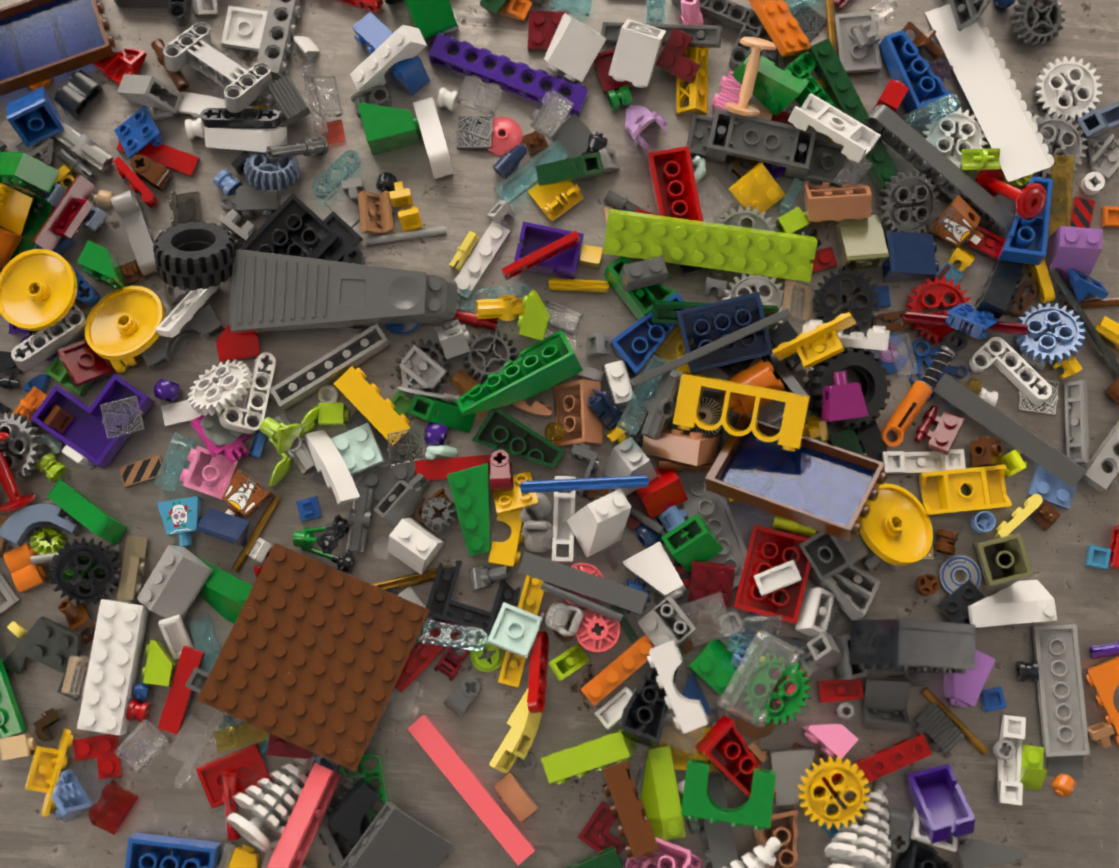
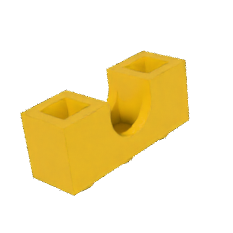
M522 508L497 515L498 523L506 524L511 528V536L505 542L492 541L489 564L509 566L510 568H514L515 564H519L521 552L518 551L519 543L524 541L522 533L523 520L520 518Z

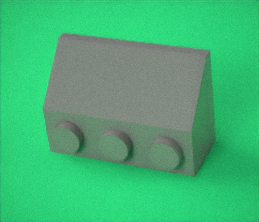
M168 545L136 599L156 614L165 618L180 614L183 620L212 569L185 547Z

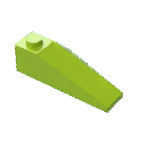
M670 745L648 748L640 795L647 815L645 817L650 822L654 836L663 841L686 837Z

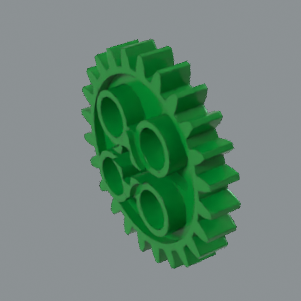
M773 654L772 660H770L768 656H765L764 663L757 660L758 667L750 665L752 673L745 672L749 679L748 681H742L747 686V688L741 690L742 693L747 694L742 701L749 702L746 709L753 710L751 713L753 717L759 715L758 720L760 722L766 719V724L771 726L774 720L775 725L780 726L781 720H783L788 725V718L796 721L795 714L803 715L804 713L801 708L809 707L805 703V699H812L807 692L813 690V688L806 684L811 682V679L804 677L808 672L805 669L800 670L802 665L799 662L794 665L795 660L793 658L787 661V657L782 655L779 660L778 656ZM780 670L779 678L773 680V672ZM792 684H795V692L793 694H788V687ZM765 686V693L758 696L757 691L759 687ZM774 687H778L779 693H775ZM780 700V709L773 710L774 702Z

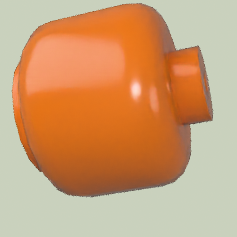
M1061 773L1054 778L1051 786L1055 789L1057 796L1068 797L1073 793L1076 783L1070 775Z

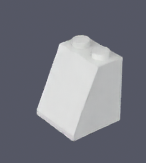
M564 13L544 59L548 62L547 66L552 70L558 72L560 69L565 72L564 76L569 80L575 82L577 79L582 82L606 38Z
M627 19L621 27L608 75L613 76L614 80L620 82L625 80L632 82V85L636 87H647L651 81L666 31Z
M622 489L587 504L567 520L586 557L621 541L631 510V506Z
M405 518L399 522L389 535L387 551L422 575L446 541L414 518Z

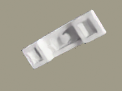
M952 449L948 455L937 451L882 452L885 472L889 474H921L966 468L964 449Z
M1003 715L999 741H1011L1015 746V755L1007 760L997 759L999 803L1022 806L1023 783L1020 782L1022 740L1025 739L1026 717ZM1002 744V748L999 751L1004 753V756H1007L1006 752L1009 751L1008 746L1004 747L1005 744Z

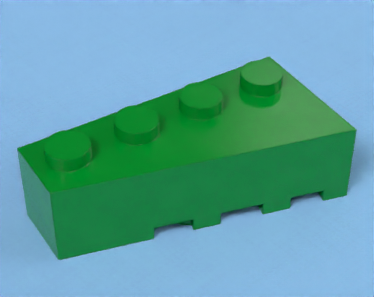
M486 463L447 474L469 557L491 551L489 464Z

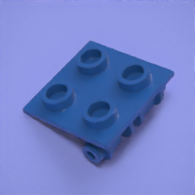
M145 105L114 130L129 159L149 143L155 147L162 144L160 132Z
M967 303L959 304L947 312L949 315L945 323L948 324V327L956 330L960 329V332H963L967 323H969L966 334L970 333V336L979 340L981 338L985 339L988 331L985 330L999 321V319L994 318L992 313L977 311L974 309V306Z

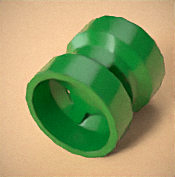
M627 85L620 87L617 91L611 90L607 92V97L613 111L620 109L623 105L629 106L633 104Z

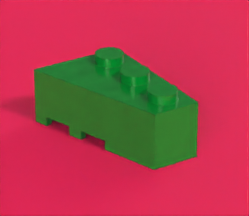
M749 55L732 73V76L741 85ZM760 55L761 60L752 95L776 117L801 94L809 81L804 78L801 80L791 75L792 72L787 69L784 71L774 66V62Z

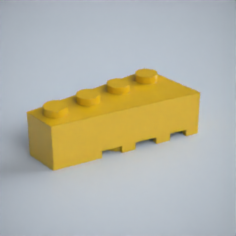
M353 367L349 368L333 383L334 386L343 393L346 399L371 422L374 428L390 444L393 440L397 441V438L401 437L400 435L405 434L411 428L408 425L410 423L409 419L403 413L398 415L393 410L396 406L388 398L384 400L379 395L381 390L374 383L370 385L365 380L367 376L359 367L356 370Z

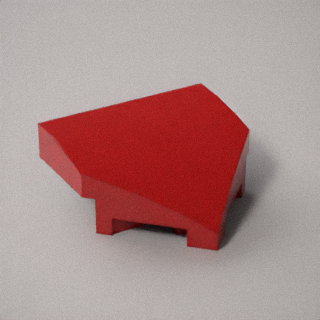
M228 324L216 340L219 362L255 357L261 354L258 334L255 332L232 333L230 332L231 326Z

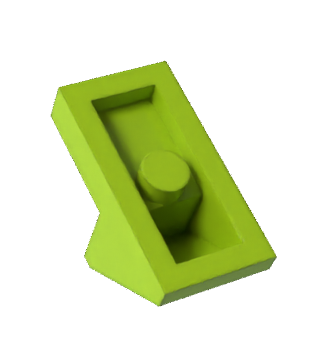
M577 643L548 664L558 680L562 681L590 660L580 644Z
M1022 745L1020 783H1023V789L1040 791L1047 774V770L1043 769L1044 747Z

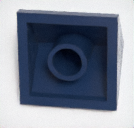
M209 508L197 525L196 530L244 547L247 541L249 521Z

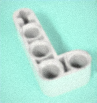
M430 97L413 102L434 179L454 174L433 98Z
M280 124L273 129L207 128L204 126L205 146L210 148L266 152L270 151L267 150L268 146L288 144L287 125Z
M1000 337L991 338L968 362L969 369L976 374L984 372L993 364L1035 404L1044 402L1052 394L1050 384ZM990 345L997 346L999 352H993L990 349ZM975 359L983 360L984 366L977 365ZM1005 359L1011 360L1014 367L1007 366ZM1020 375H1027L1029 382L1023 381ZM1039 390L1043 392L1041 395L1037 393Z
M261 353L254 360L251 370L253 381L250 383L251 388L247 389L248 393L245 397L243 408L231 406L220 415L219 421L224 428L246 434H253L259 429L264 420L270 393L269 389L271 388L276 365L275 357L271 353ZM264 360L265 365H267V367L263 370V372H260L264 366V363L261 361ZM256 379L263 381V388L256 384ZM251 400H258L260 407L253 406ZM226 414H233L235 416V422H230L227 419ZM247 419H253L256 427H250Z

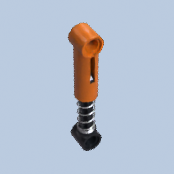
M954 330L943 335L940 352L936 353L937 357L931 361V366L926 368L925 375L921 376V380H916L887 424L880 429L881 439L885 446L895 447L902 443L904 434L933 393L932 385L935 381L937 382L936 379L940 373L943 374L942 370L946 365L948 366L947 363L950 358H953L967 346L968 337L964 332ZM953 336H956V338L958 339V344L956 347L953 346L951 343V338ZM890 430L894 433V440L891 442L887 439V433Z

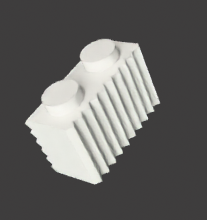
M624 360L606 364L604 366V373L608 381L607 384L609 385L613 404L619 409L634 405L635 398Z
M820 587L805 589L795 630L808 636L819 635L822 632L827 633L826 630L828 629L827 626L829 625L828 622L830 621L829 618L831 617L835 594Z

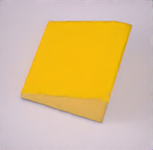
M583 244L579 265L599 268L603 248Z

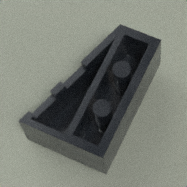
M997 259L983 286L982 295L980 298L978 297L975 303L977 304L975 310L992 313L996 319H1000L1002 315L1006 316L1012 306L1009 302L1014 299L1018 291L1015 288L1016 284H1019L1024 276V273H1022L1024 264Z

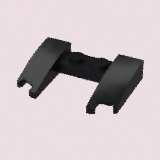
M456 560V566L443 568V564L439 563L425 607L430 610L427 618L442 623H451L483 633L489 637L503 602L515 607L521 588L518 587L514 590L505 582L507 579L500 580L491 612L451 600L462 561Z

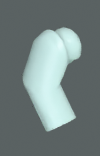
M695 156L692 159V164L695 166L696 186L706 174V161L700 156Z
M36 434L42 436L38 439V443L46 444L51 448L53 454L62 452V441L53 434Z
M430 445L426 448L427 452L425 453L426 458L431 460L436 459V455L454 458L457 456V449L445 445Z

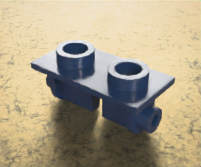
M592 389L595 395L588 398V405L596 415L603 411L598 418L605 427L612 430L617 426L616 423L618 421L625 423L621 417V410L611 404V397L604 391L599 392Z

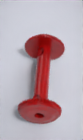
M1001 168L981 170L978 173L975 182L993 197L1000 194L1015 201V209L1019 217L1031 219L1043 210L1047 196L1044 187L1040 184L1031 183L1027 187L1025 186L1023 190H1020L1003 182L1005 175Z
M0 432V442L9 438L8 433ZM0 448V481L9 500L0 505V511L6 513L30 504L34 501L35 495L34 493L20 495Z

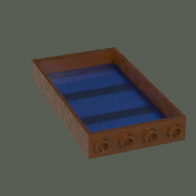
M23 0L1 8L0 96L115 56L113 47H116L113 36L108 33V30H111L108 20L103 18L102 14L105 13L101 1Z
M741 415L734 428L737 430L747 429L751 424L752 418ZM758 420V428L763 434L774 436L779 433L780 427ZM753 431L744 436L730 434L705 477L707 491L850 543L854 535L857 536L862 526L861 521L863 518L866 519L870 512L869 505L871 501H876L879 493L878 488L880 484L884 485L886 481L885 463L803 436L799 449L795 448V451H788L782 449V445H778L779 439L773 442H764L759 440L753 434Z

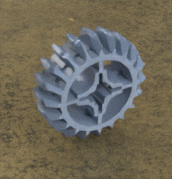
M256 152V154H250V157L244 163L246 181L250 183V186L255 187L256 190L263 189V192L266 190L273 192V190L281 191L283 188L288 189L289 186H294V183L300 177L299 162L294 156L269 160L266 152Z

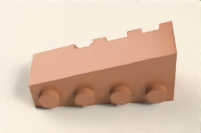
M797 809L774 812L771 815L770 828H765L764 831L753 829L756 847L758 845L765 847L771 837H776L781 842V847L773 854L776 857L774 866L766 864L769 868H796Z

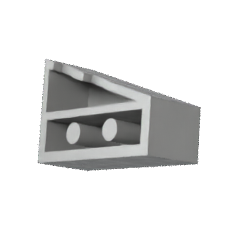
M853 565L823 582L813 567L808 575L820 588L835 594L834 602L851 620H861L865 616L881 583L880 580Z

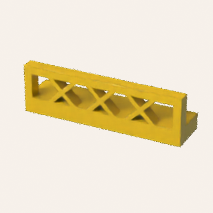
M688 47L684 56L700 64L701 67L693 83H689L686 89L683 88L685 80L677 77L676 113L681 115L693 111L697 114L705 115L708 114V48ZM688 96L689 106L683 107V102Z

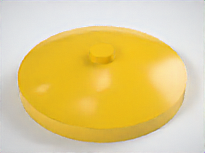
M46 249L28 250L17 255L6 264L0 273L1 315L14 326L28 331H39L57 324L68 314L76 299L78 285L74 269L62 256Z
M126 286L116 289L99 300L90 311L85 325L86 341L97 355L108 360L118 361L135 357L147 350L158 339L159 334L155 329L166 318L165 307L160 298L146 287Z
M880 484L876 501H871L869 505L870 512L867 518H863L861 521L860 534L871 551L884 561L899 566L914 564L925 557L931 548L933 529L930 518L926 515V510L921 502L909 491L894 484ZM863 494V495L861 496V498L859 499L858 504H857V507H858V505H859L861 499L863 498L864 494Z

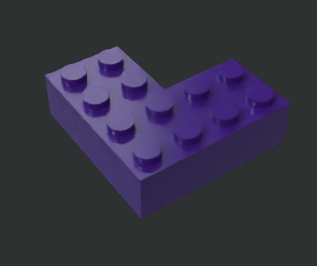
M114 374L90 407L55 385L31 417V420L97 466L106 469L133 432L131 430L127 432L129 414L115 413L118 412L117 410L120 412L123 410V412L127 413L122 405L120 409L116 408L117 404H119L117 401L121 402L123 400L122 402L130 407L129 411L132 412L130 414L137 413L132 422L133 424L138 416L140 417L139 420H142L155 401ZM130 398L137 402L135 409L133 406H130ZM113 402H115L116 404L115 406H113L116 408L115 412H105L103 416L105 408L106 411H109L110 409L111 411L114 410L111 406L112 404H114ZM56 405L74 416V419L63 434L44 423V418L51 413V408ZM122 423V431H115L120 430V428H116V425ZM107 431L120 432L121 434H112L113 436H111L110 434V436L108 437L107 433L109 432Z

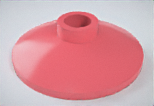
M498 117L493 119L494 134H492V148L486 149L494 155L503 156L513 147L522 144L523 133L519 124L511 118ZM504 131L506 135L501 137L499 133Z

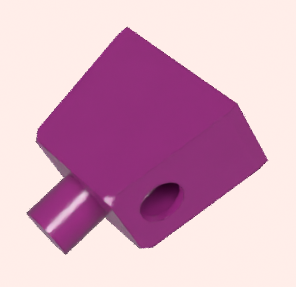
M846 371L833 372L835 385L823 387L822 421L830 422L868 416L860 384L847 383Z

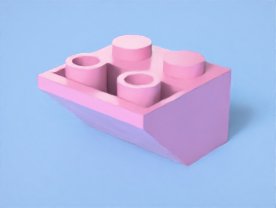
M807 724L802 727L805 731L803 735L812 743H819L822 746L820 750L827 757L831 756L832 759L838 756L842 759L858 741V738L842 724Z

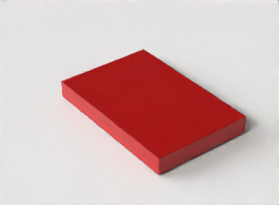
M254 743L195 769L212 809L225 804V801L222 800V794H224L222 775L236 773L237 792L247 795L246 788L251 785L261 789L262 787H259L258 781L263 778L269 779L273 784L258 743ZM230 788V801H232L231 788Z

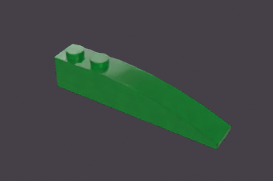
M560 330L546 337L543 341L527 347L519 353L520 357L515 361L509 360L505 363V368L499 373L495 374L493 372L487 377L484 384H477L458 398L456 401L461 413L468 415L484 412L527 399L583 371L563 331Z
M196 556L212 569L198 595L223 618L235 624L254 585Z

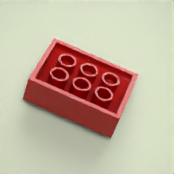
M754 525L733 607L796 625L811 567L809 560L799 545L809 538ZM794 560L802 581L761 596L753 576Z

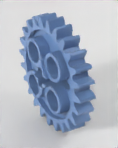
M1047 302L1046 307L1039 303L1037 309L1031 306L1029 312L1025 311L1023 317L1019 316L1018 323L1027 324L1028 331L1026 335H1014L1017 338L1016 345H1020V351L1027 350L1026 357L1033 355V361L1040 358L1041 364H1044L1045 360H1049L1050 365L1053 364L1054 360L1061 364L1062 358L1069 361L1071 355L1076 356L1077 350H1081L1085 340L1086 330L1083 329L1084 322H1079L1080 316L1073 317L1074 310L1067 312V306L1060 309L1058 303L1054 307H1051L1049 302Z

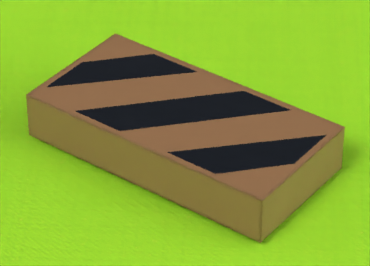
M160 455L119 467L125 488L166 476Z

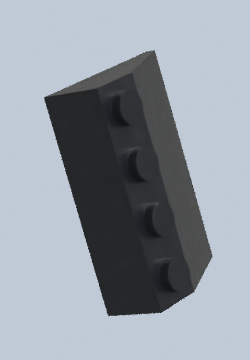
M292 193L240 249L318 259L339 235Z

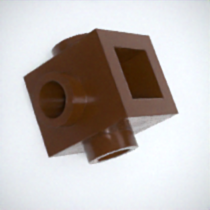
M980 436L979 440L971 441L970 456L973 467L1002 465L1001 455L1003 448L1000 440L992 439V436Z

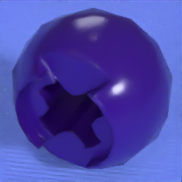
M163 378L156 382L153 390L156 398L171 403L178 399L181 391L179 384Z
M429 422L425 430L426 435L423 437L425 442L429 445H443L447 437L445 434L448 427L441 423Z

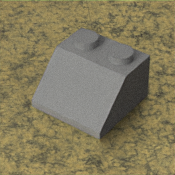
M632 437L613 448L603 470L605 477L647 475L649 482L658 477L650 459ZM640 487L618 488L615 489V491L622 489L626 497L627 495L634 492Z

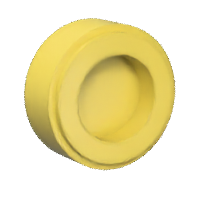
M12 621L7 626L20 640L27 634L15 621Z

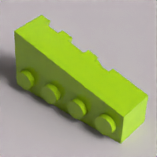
M619 731L552 753L541 758L549 784L556 782L557 785L568 782V777L576 775L577 778L589 775L588 771L596 768V771L599 772L609 767V763L616 761L618 764L626 760L629 761L628 757L638 752L635 742Z

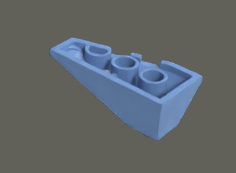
M73 770L63 771L51 797L56 807L55 813L58 818L68 822L93 807V804Z

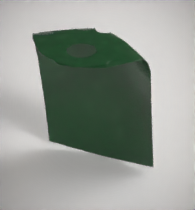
M10 185V187L22 193L26 191L34 199L21 235L23 238L9 261L25 251L34 249L36 244L33 240L49 218L52 209L51 204L47 200L17 185ZM37 202L42 204L43 206L38 207Z

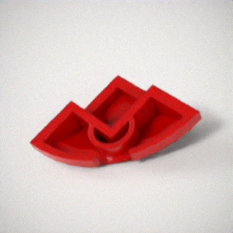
M124 48L125 52H115V56L98 61L92 65L119 86L124 74H137L147 56L145 51L136 48Z

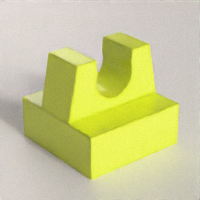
M1015 449L1002 456V465L1006 464L1005 474L1007 477L1027 468V462L1022 460L1019 450Z

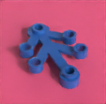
M923 339L915 340L910 346V353L914 357L913 370L908 377L911 384L915 382L912 379V375H917L919 380H921L922 363L924 362L929 368L933 360L931 356L937 357L936 353L940 352L939 348L930 347V344ZM917 347H921L923 353H918ZM956 355L953 358H951L948 362L954 360ZM946 365L942 370L943 373L955 375L958 379H963L968 375V369L963 365L958 367ZM958 369H962L964 375H959ZM940 373V375L937 378V381H939L944 374ZM934 391L931 394V397L927 400V402L931 401L934 398ZM949 402L951 407L958 409L956 406Z

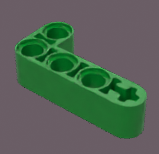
M803 53L784 69V71L786 69L791 71V75L801 80L804 78L809 81L801 94L795 98L801 107L811 93L838 109L810 74V71L816 67V61L812 55Z
M61 479L57 481L47 495L49 499L95 535L114 545L128 528Z
M376 753L364 754L356 772L353 773L347 772L346 768L340 765L339 770L345 777L363 776L369 783L372 779H377L381 784L378 790L380 798L377 801L382 802L383 805L386 804L389 798L383 760L380 755ZM369 757L377 760V767L375 769L368 768L367 760ZM373 806L368 811L370 824L378 815Z

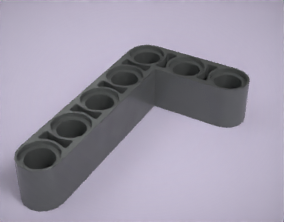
M672 0L673 4L681 7V0ZM702 0L704 2L700 4L702 17L740 32L729 59V67L735 71L741 62L735 61L734 58L740 57L744 60L751 53V47L741 44L740 39L743 37L759 38L762 33L763 24L754 10L730 0ZM719 7L722 9V11L718 12L715 11L713 8ZM732 15H738L740 19H734ZM750 23H757L759 26L753 27Z

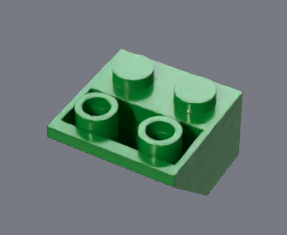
M88 240L77 261L83 267L82 271L96 281L103 280L114 289L126 287L127 285L119 267V260L108 249Z
M695 514L661 537L673 557L688 573L692 570L693 560L706 562L724 550L702 514Z

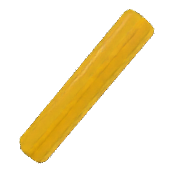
M550 278L548 288L549 290L607 293L609 291V281Z

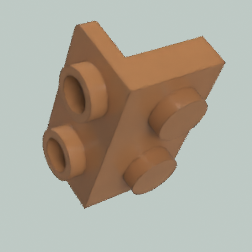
M366 191L359 192L361 233L384 235L393 231L389 191H384L380 194Z

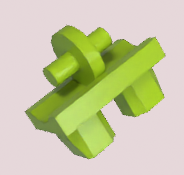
M1000 148L962 149L961 170L1000 169Z

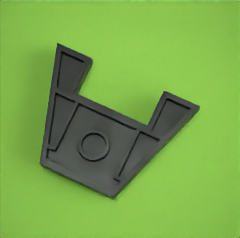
M42 616L3 662L4 668L19 675L23 673L29 657L64 673L57 692L77 701L80 699L79 679L81 668L77 671L80 661L77 660L74 665L75 668L73 669L68 689L70 693L62 692L70 656L81 658V633Z

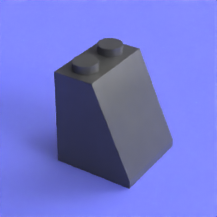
M855 511L837 521V523L848 526ZM819 532L799 545L822 582L872 552L864 542L860 532L857 536L854 535L851 543Z

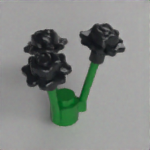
M340 514L334 516L332 524H327L324 527L296 530L293 534L292 542L295 547H301L302 551H309L331 559L333 563L337 564L338 570L342 572L350 571L355 563L354 557H352V553L348 549L340 556L336 554L334 556L331 555L332 551L338 547L339 539L343 538L349 529L348 521L342 518ZM324 531V533L318 536L317 538H315L314 534H312L314 532ZM316 542L322 548V551L311 548L310 546H312L313 543Z

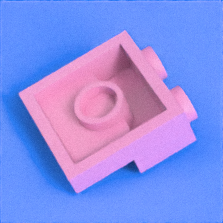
M196 446L195 450L191 449L188 454L187 461H190L188 469H183L179 480L183 481L181 486L223 500L222 497L230 484L238 461L235 460V462L229 463L224 455L219 454L213 457L208 449Z

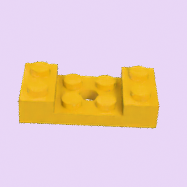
M1006 464L919 474L922 505L926 510V515L935 516L1011 507L1012 503L1007 496L1004 479ZM963 484L971 488L969 496L961 493L960 489Z

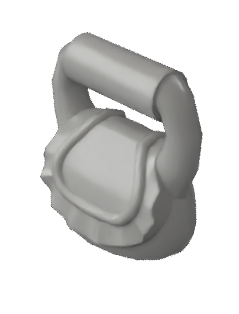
M541 492L536 493L539 504L521 509L520 518L524 523L533 521L527 513V509L531 511L536 521H544L550 515L552 505Z
M527 521L524 523L522 533L525 537L524 545L529 551L546 552L552 548L553 528L549 522ZM528 529H542V530H547V529H548V531H547V532H546V531H543V532H539V531H528Z
M556 601L547 612L545 624L549 629L556 630L563 636H574L578 632L584 615L577 606L566 605L563 602ZM574 611L576 612L569 631H567L565 628L571 613Z

